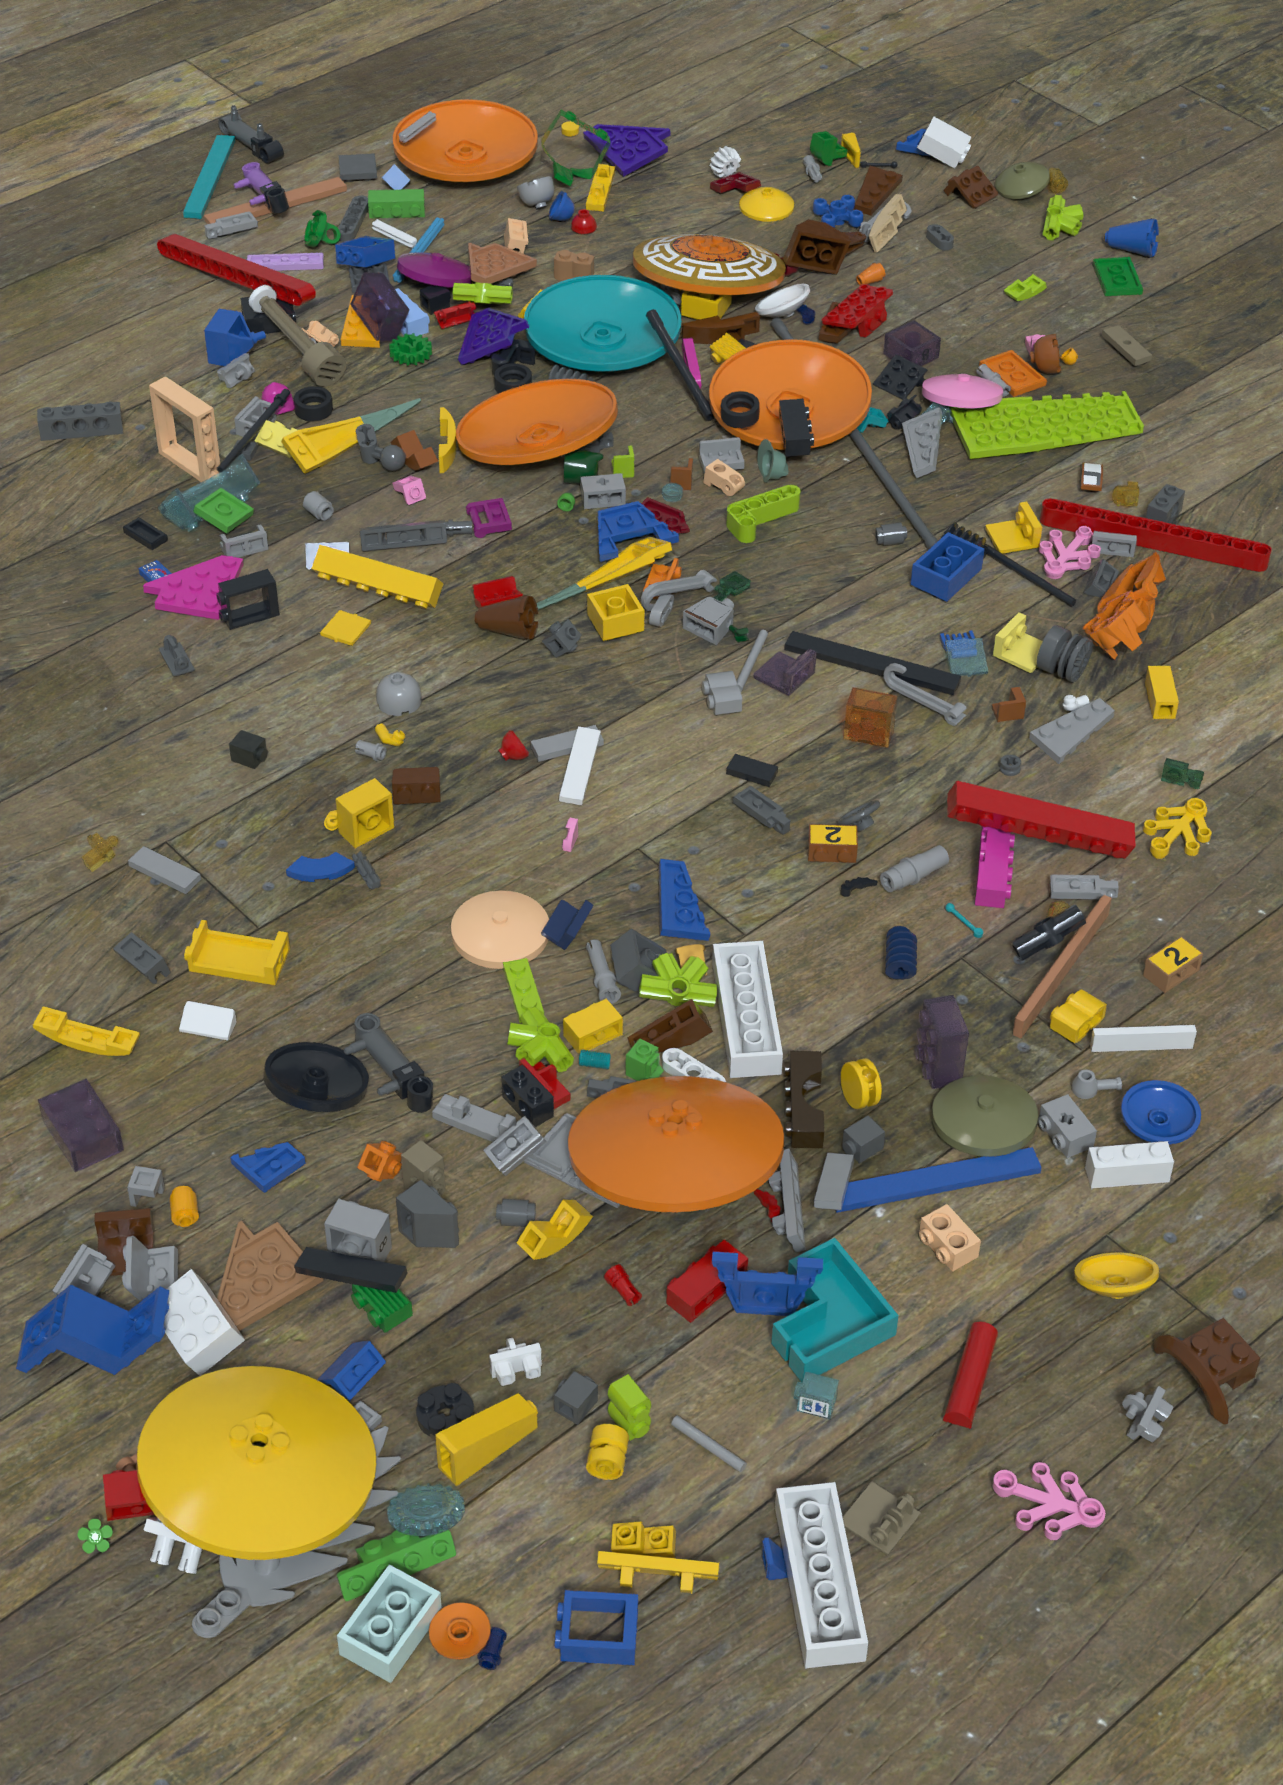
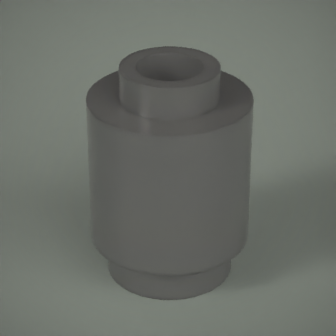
M898 522L883 524L875 528L877 544H883V546L903 544L904 539H907L906 526H902V523Z
M503 1198L502 1204H497L496 1220H501V1226L526 1227L529 1221H535L536 1203H529V1200Z

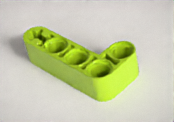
M786 485L728 505L726 527L740 542H753L756 538V525L795 513L799 510L800 488L795 485Z

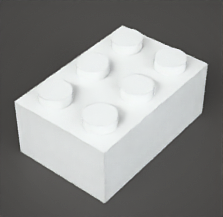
M192 1269L167 1288L169 1290L167 1302L169 1303V1310L164 1320L165 1333L184 1362L201 1376L245 1341V1339L207 1283Z

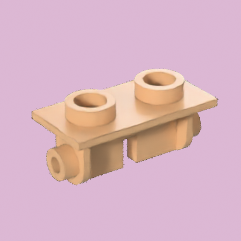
M316 320L309 323L307 330L301 328L310 338H314L316 343L317 341L326 342L334 347L339 342L337 334L326 329L325 326Z

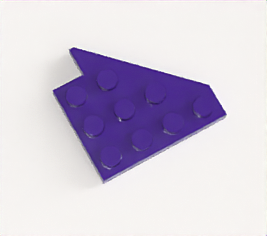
M597 124L593 127L597 130L600 128L608 133L611 144L604 158L612 166H615V169L623 177L668 152V146L661 140L671 135L669 128ZM588 130L583 132L584 138L601 154L607 141Z
M486 308L472 314L458 356L461 365L468 362L473 363L478 358L490 356L500 349L509 348L512 345L515 333L529 328L530 325L525 319L491 308Z

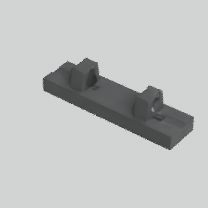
M445 520L359 528L362 551L447 543Z

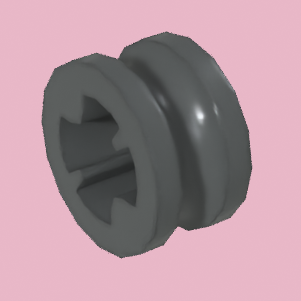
M1005 755L1001 758L1000 771L1004 775L1015 776L1020 773L1021 759L1016 755Z

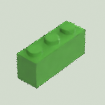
M424 189L368 190L369 218L425 217Z

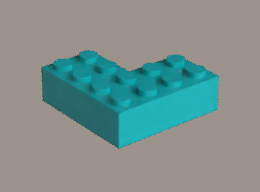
M836 1238L789 1260V1275H796L798 1257L823 1259V1271L821 1274L816 1275L815 1283L805 1292L803 1301L807 1307L773 1323L771 1344L785 1362L789 1360V1367L802 1384L896 1336L899 1315Z

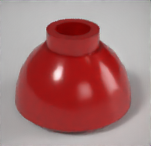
M587 209L579 210L571 222V229L578 234H590L597 228L595 218L589 214Z
M509 730L502 739L499 752L506 761L508 759L522 760L527 758L529 752L514 731Z

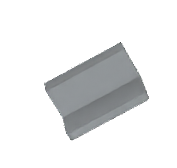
M1094 531L1091 545L1100 546V554L1134 557L1137 536Z

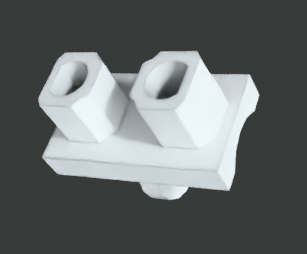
M509 1338L506 1339V1348L498 1349V1353L489 1355L492 1378L497 1377L502 1386L512 1384L515 1381L516 1372L524 1371L526 1378L529 1379L541 1376L542 1361L539 1343L528 1346L525 1343L515 1345L514 1339Z

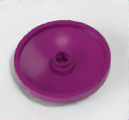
M406 253L398 258L397 269L411 279L444 287H453L454 283H472L470 267L440 253Z

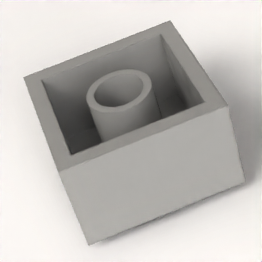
M338 1198L324 1223L327 1250L384 1262L392 1249L389 1214L379 1209L367 1208L356 1202Z

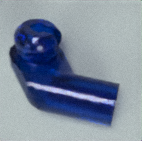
M804 304L797 309V312L802 314L805 324H812L815 321L816 312Z

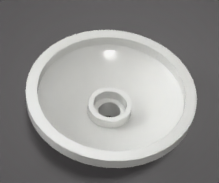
M796 284L778 290L762 299L755 306V310L759 315L765 317H789L807 299L810 293L809 285Z

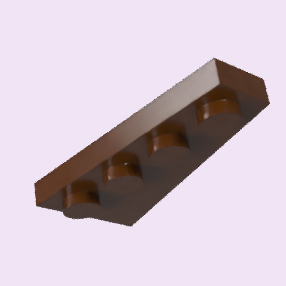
M869 166L854 210H860L863 214L871 216L902 182L903 175L894 171Z

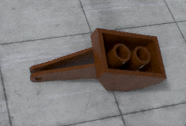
M808 219L796 225L783 260L786 265L838 274L845 255L862 247L866 240V235L857 231L841 232L825 222Z

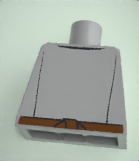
M706 597L683 611V629L717 645L729 631V626L733 625V602L728 598L720 602L712 597Z

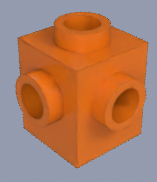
M386 1141L369 1143L366 1145L357 1168L367 1173V1176L375 1181L382 1182L383 1179H394V1176L399 1173L402 1166V1153L395 1150V1145Z

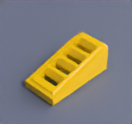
M853 132L842 134L841 146L848 150V160L855 168H859L861 151L856 135Z

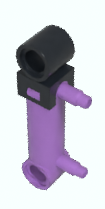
M258 162L247 163L242 167L245 179L234 183V187L238 189L248 186L255 189L259 196L249 200L250 205L264 202L268 209L271 208L272 213L276 214L289 209L285 190L281 188L277 181H271L261 170Z

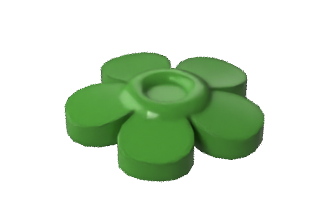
M93 1518L88 1522L89 1529L86 1527L79 1529L78 1538L80 1540H87L82 1546L86 1553H92L96 1547L98 1551L105 1552L110 1547V1543L104 1538L112 1536V1527L104 1525L100 1529L101 1520Z

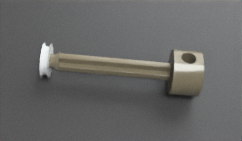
M263 285L255 289L250 295L249 306L256 313H265L304 354L302 368L308 376L319 386L328 387L336 383L346 369L344 357L330 343L319 342L315 344L276 303L277 294L272 287Z

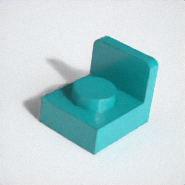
M870 407L867 416L857 429L863 433L868 424L873 427L880 426L885 428L888 419L880 409Z

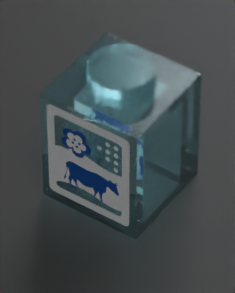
M805 1372L803 1382H797L794 1392V1399H798L797 1411L831 1420L838 1396L839 1380Z

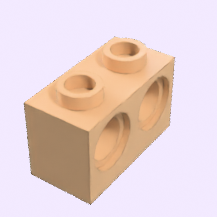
M948 1204L921 1218L920 1239L925 1245L930 1246L936 1253L939 1261L942 1264H946L952 1272L978 1258L981 1240Z

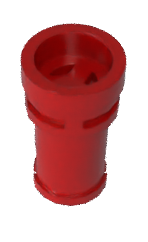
M615 1265L605 1273V1281L618 1291L628 1306H632V1302L635 1305L641 1300L642 1294L629 1280V1275L622 1265Z

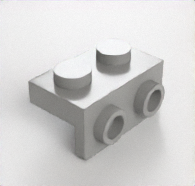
M740 438L700 441L699 460L703 472L705 473L706 467L716 459H719L734 470L744 469L745 462L740 450Z

